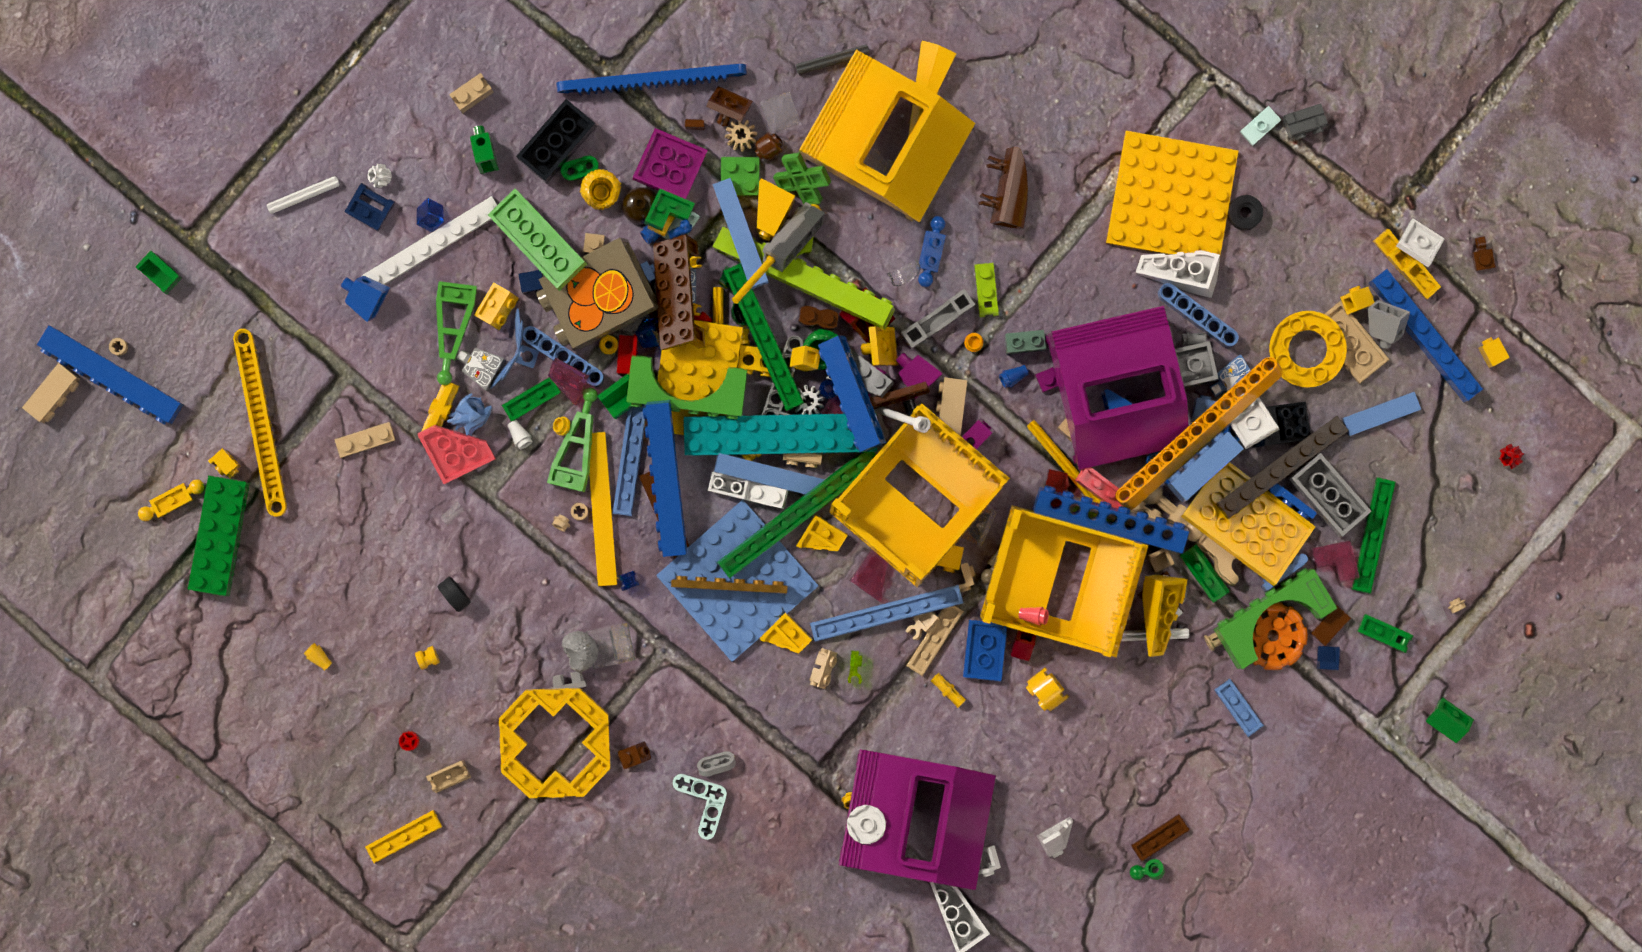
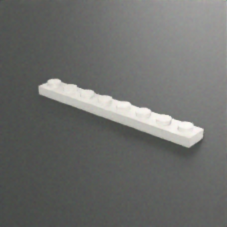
M492 196L362 276L386 285L491 221L492 219L488 214L497 206Z

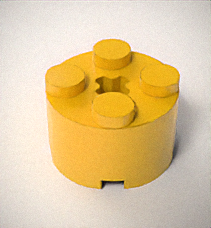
M1044 667L1027 681L1026 689L1032 696L1036 695L1040 700L1038 704L1044 711L1048 709L1051 712L1068 699L1069 696L1068 694L1063 695L1064 688L1052 673L1048 675L1046 673L1048 669Z

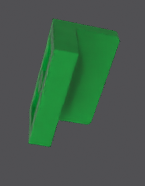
M626 374L598 395V398L614 419H617L633 407L630 402H626L629 374Z
M1443 697L1438 701L1435 710L1426 719L1429 725L1455 743H1458L1469 732L1474 721L1473 718Z

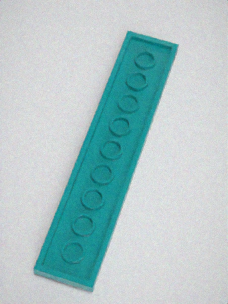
M845 414L738 416V419L726 418V416L684 417L685 456L718 455V453L725 455L852 453L860 451L855 447V438L848 429V420ZM877 448L872 449L868 452H877Z

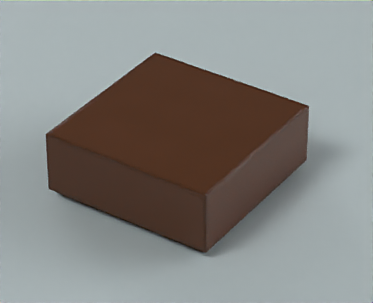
M686 119L685 130H705V122L699 119Z

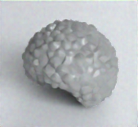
M582 631L569 633L562 640V647L567 657H569L571 669L579 672L592 667L598 656L595 640Z

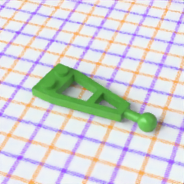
M441 281L438 283L436 297L439 358L443 359L442 371L437 375V381L441 385H448L452 381V374L449 372L451 360H456L474 310L477 286ZM443 302L468 305L460 329L444 328ZM444 335L457 336L451 353L445 352Z
M589 387L583 391L585 402L582 412L577 411L570 429L556 454L550 469L548 484L585 492L590 473L593 415L589 413L592 402L596 401L598 393L594 388ZM581 420H586L585 437H575L574 435ZM571 442L584 445L582 472L560 466Z

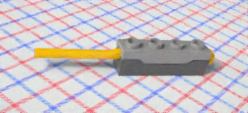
M805 202L801 208L798 207L793 217L786 220L783 229L776 232L770 243H766L763 248L764 263L732 298L734 303L738 304L770 266L783 272L823 225L825 212L821 211L819 205H810Z

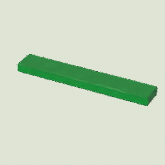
M1376 477L1369 507L1371 512L1366 520L1351 587L1352 590L1371 594L1396 481Z

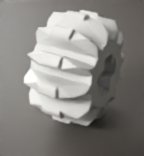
M804 385L805 392L798 388L802 400H806L805 397L809 396L811 400H814V403L811 402V406H807L806 403L799 405L795 412L798 413L802 409L801 415H805L806 411L812 414L813 410L816 414H819L820 412L816 407H824L823 404L818 403L824 401V397L817 398L821 394V390L813 393L815 386H812L811 391H808L807 385Z

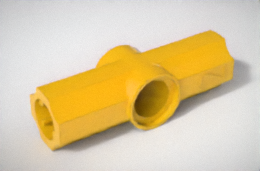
M453 383L441 385L437 397L433 399L429 407V415L422 431L433 425L443 426L444 421L448 419V415L451 413L452 403L460 386Z

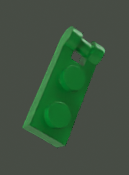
M1367 614L1363 615L1356 631L1403 653L1407 652V645L1414 636ZM1398 635L1402 637L1400 644L1395 642Z

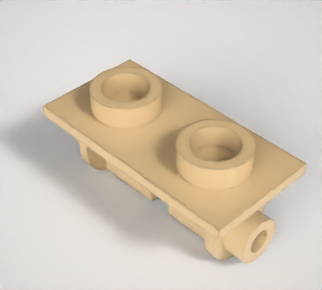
M824 648L818 652L815 664L820 665L821 668H813L809 679L811 681L810 685L826 689L831 681L830 674L832 668L837 663L836 652Z

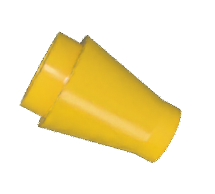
M315 643L303 653L307 660L324 671L332 664L321 646H317Z

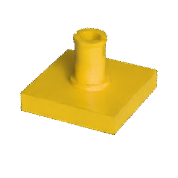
M877 326L869 327L870 343L861 344L862 354L872 355L873 366H897L895 328L886 327L883 330Z

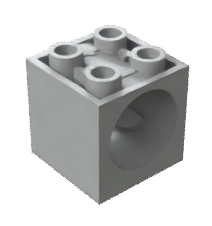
M1210 341L1175 349L1184 388L1214 382L1219 379Z

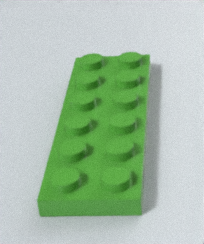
M516 188L488 214L559 291L587 265Z

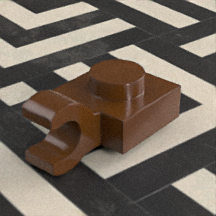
M1485 236L1475 238L1477 252H1472L1475 271L1495 268L1492 249L1486 250Z

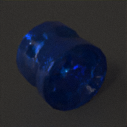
M635 570L617 577L618 581L622 584V591L640 585L639 581L635 578Z

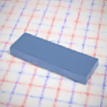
M1228 679L1214 689L1247 737L1264 726L1231 679Z

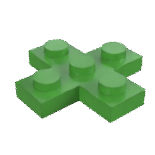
M800 152L784 155L781 160L787 171L775 173L773 179L776 185L787 192L797 190L803 204L805 202L810 205L820 204L823 198L817 187L829 186L831 183L825 167L808 168Z

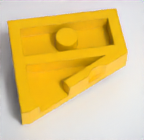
M815 515L796 546L798 548L838 551L848 534L820 516Z
M786 612L759 638L763 642L775 644L778 647L789 649L798 654L813 640Z

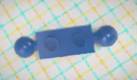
M940 216L934 217L930 222L933 231H926L918 264V268L924 270L918 277V282L922 287H929L933 283L931 272L937 273L946 237V235L940 234V231L946 225L945 220Z

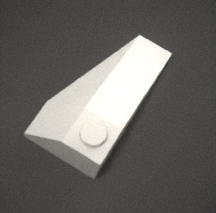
M1202 250L1195 251V253L1177 252V254L1165 255L1164 253L1141 255L1136 274L1164 284H1172L1178 289L1192 294L1212 298L1218 277L1220 255Z

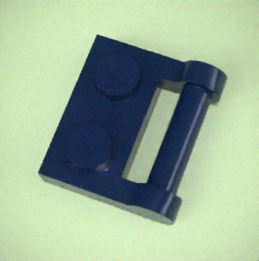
M361 183L344 212L379 231L392 210L395 201L382 197L368 189L367 185ZM362 195H365L385 207L381 211L360 198Z

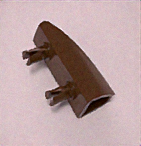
M1011 147L1006 149L1004 160L992 156L988 157L987 160L995 164H986V167L1000 170V180L996 197L981 193L980 198L987 201H979L978 204L993 208L991 224L1013 229H1024L1028 202L1027 170L1022 150L1019 147Z

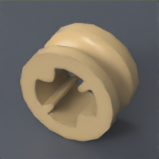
M120 338L112 339L109 343L110 352L117 356L124 355L128 350L127 342ZM117 342H120V345L123 346L122 350L119 349L120 352H117V349L114 348V345L118 344Z
M576 503L571 508V515L576 520H584L588 515V509L584 504ZM578 506L581 509H585L582 517L574 514V510H577L576 507Z

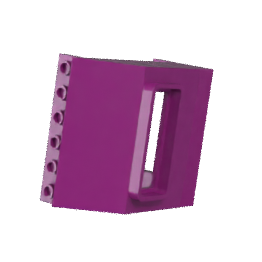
M1164 306L1051 331L1045 336V345L1049 344L1075 455L1072 456L1074 464L1077 463L1079 470L1162 451L1189 427L1186 393ZM1154 371L1160 372L1165 397L1091 413L1086 387Z
M860 749L856 762V773L848 817L856 807L871 805L883 813L886 827L883 836L878 841L871 844H861L849 835L846 823L838 865L976 890L996 775ZM919 780L945 785L931 862L905 857Z

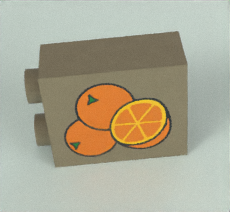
M618 238L581 257L587 265L560 291L544 276L539 279L543 289L536 292L543 309L546 312L554 310L560 322L553 326L559 342L564 347L571 344L572 349H582L658 310L657 298L628 239Z

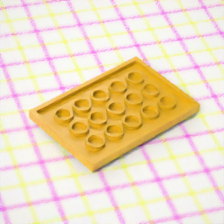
M694 320L696 325L704 329L706 347L698 349L688 343L662 350L657 380L660 386L670 395L683 400H699L713 394L722 385L728 367L737 368L743 327ZM681 409L680 412L672 411L674 434L684 435V417L708 416L707 412L700 411L699 414H690L686 409Z
M1229 462L1201 487L1181 517L1271 585L1275 586L1316 526L1269 491H1266L1234 516L1227 519L1216 504L1251 479Z

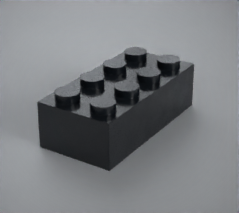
M565 99L516 157L543 182L548 184L597 126L569 100Z

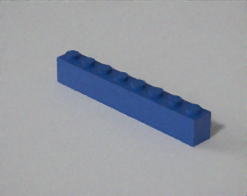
M1388 269L1381 272L1368 283L1383 302L1410 312L1405 330L1463 403L1469 401L1483 390Z
M48 325L37 343L41 347L40 351L49 357L53 354L58 357L56 361L66 367L70 364L75 367L73 371L81 376L87 374L91 377L90 381L100 386L102 383L107 386L106 391L115 396L119 393L124 396L123 401L130 405H133V403L139 405V410L147 415L151 412L156 415L155 420L164 425L166 423L173 424L184 405Z
M670 400L647 402L646 407L643 408V417L647 419L648 426L645 427V435L650 440V445L647 446L648 457L652 458L649 470L650 476H654L652 494L656 495L657 501L654 502V513L658 514L659 521H656V531L661 536V540H658L659 552L662 551L663 557L686 555L687 543Z

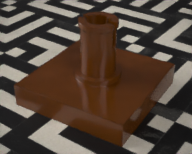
M718 86L708 100L706 107L719 112L720 115L717 123L720 125L723 121L722 126L726 127L729 125L730 118L742 122L753 101Z

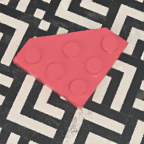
M437 425L417 433L443 484L495 460V456L486 440Z

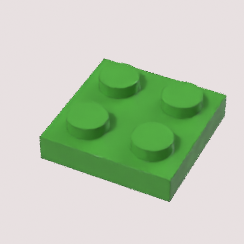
M721 157V181L731 178L737 196H758L759 157Z

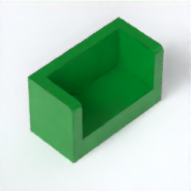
M151 250L135 267L166 295L182 279L177 272Z

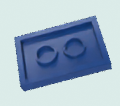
M969 620L963 677L994 681L1002 680L1007 633L1006 626L992 622L989 624L983 621Z

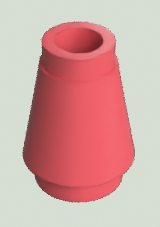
M1044 607L1020 608L1019 619L1038 626L1046 625L1048 622L1049 612Z

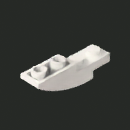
M712 472L708 491L781 509H784L788 490L715 472Z

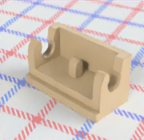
M464 760L432 773L426 776V778L432 785V791L437 793L471 778V775Z

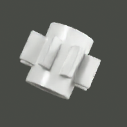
M385 164L372 166L368 171V180L370 183H374L376 188L387 186L391 181V171L386 168Z

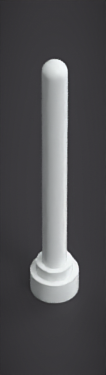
M884 407L874 409L875 413L913 425L914 429L921 433L927 432L931 426L930 420L923 416L914 418Z

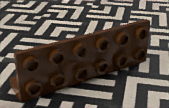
M684 234L653 244L660 348L667 350L688 343L698 349L706 347L704 329L694 323L690 258L693 256L699 257L698 242Z

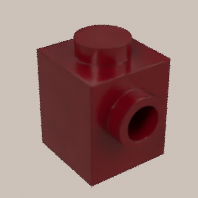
M1018 630L1013 642L1011 657L1029 661L1037 635Z

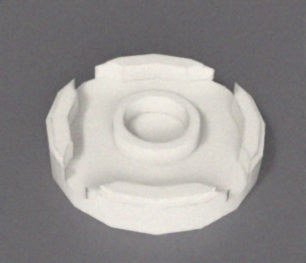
M862 805L856 807L850 813L847 819V829L849 835L855 841L861 844H871L878 841L884 834L886 821L883 813L878 808L871 805Z

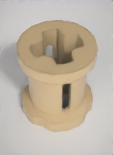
M1216 633L1204 636L1205 642L1211 651H1214L1215 647L1222 644Z

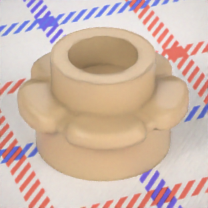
M565 516L553 517L552 525L558 530L565 532L567 527L570 528L569 519Z
M1460 598L1449 602L1450 606L1448 609L1453 614L1466 608L1465 600L1461 601Z

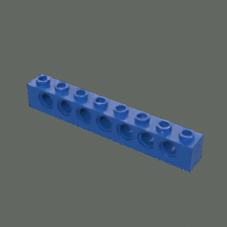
M1051 486L1039 487L1033 506L1034 513L1183 554L1189 535V530L1183 523H1168L1167 519L1162 517L1150 518L1147 513L1140 511L1137 514L1132 513L1130 509L1122 506L1114 508L1111 507L1112 504L1104 501L1096 503L1087 496L1078 498L1072 492H1057L1056 488ZM1053 499H1060L1061 504L1053 507L1051 506V501ZM1072 504L1080 506L1076 512H1071L1069 508ZM1091 509L1098 510V514L1095 517L1088 516V512ZM1110 514L1117 516L1114 522L1106 521ZM1132 519L1135 521L1134 526L1126 527V521ZM1146 525H1153L1151 532L1146 533L1143 531ZM1165 530L1172 531L1171 536L1168 538L1162 537V533Z

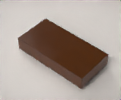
M1336 605L1337 609L1326 615L1310 633L1323 646H1326L1351 619L1338 605Z

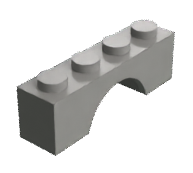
M963 289L929 315L902 331L901 336L912 350L972 309L975 303L966 290Z

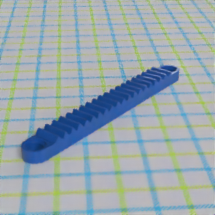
M730 64L565 80L557 82L556 86L557 93L578 92L582 96L583 92L590 95L591 91L595 94L598 93V90L605 93L606 89L612 93L613 89L620 92L621 88L628 91V88L631 87L634 91L636 86L643 90L644 86H647L648 89L651 88V85L658 88L659 84L665 88L667 83L671 87H673L674 83L681 86L682 82L688 85L689 81L696 85L698 80L701 84L704 83V80L711 83L712 79L719 82L720 78L726 82L728 77L747 75L746 64Z

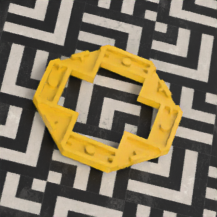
M581 688L525 689L499 717L501 773L528 798L584 797L611 768L609 714ZM567 703L594 728L582 741V744L595 757L571 782L557 769L544 782H541L515 758L528 743L514 730L539 704L554 717Z

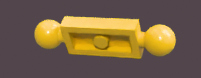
M199 479L191 481L189 487L182 483L149 500L151 507H141L138 511L139 519L145 522L150 521L155 513L160 518L193 501L191 494H201L205 488L204 483Z

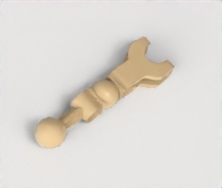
M1159 486L1143 502L1158 505L1169 515L1167 519L1169 523L1180 522L1185 524V527L1189 530L1187 539L1194 541L1195 545L1197 544L1214 561V569L1224 582L1235 586L1239 578L1232 570V562L1237 558L1183 519L1181 516L1187 508L1181 504L1176 507L1162 495L1163 490Z

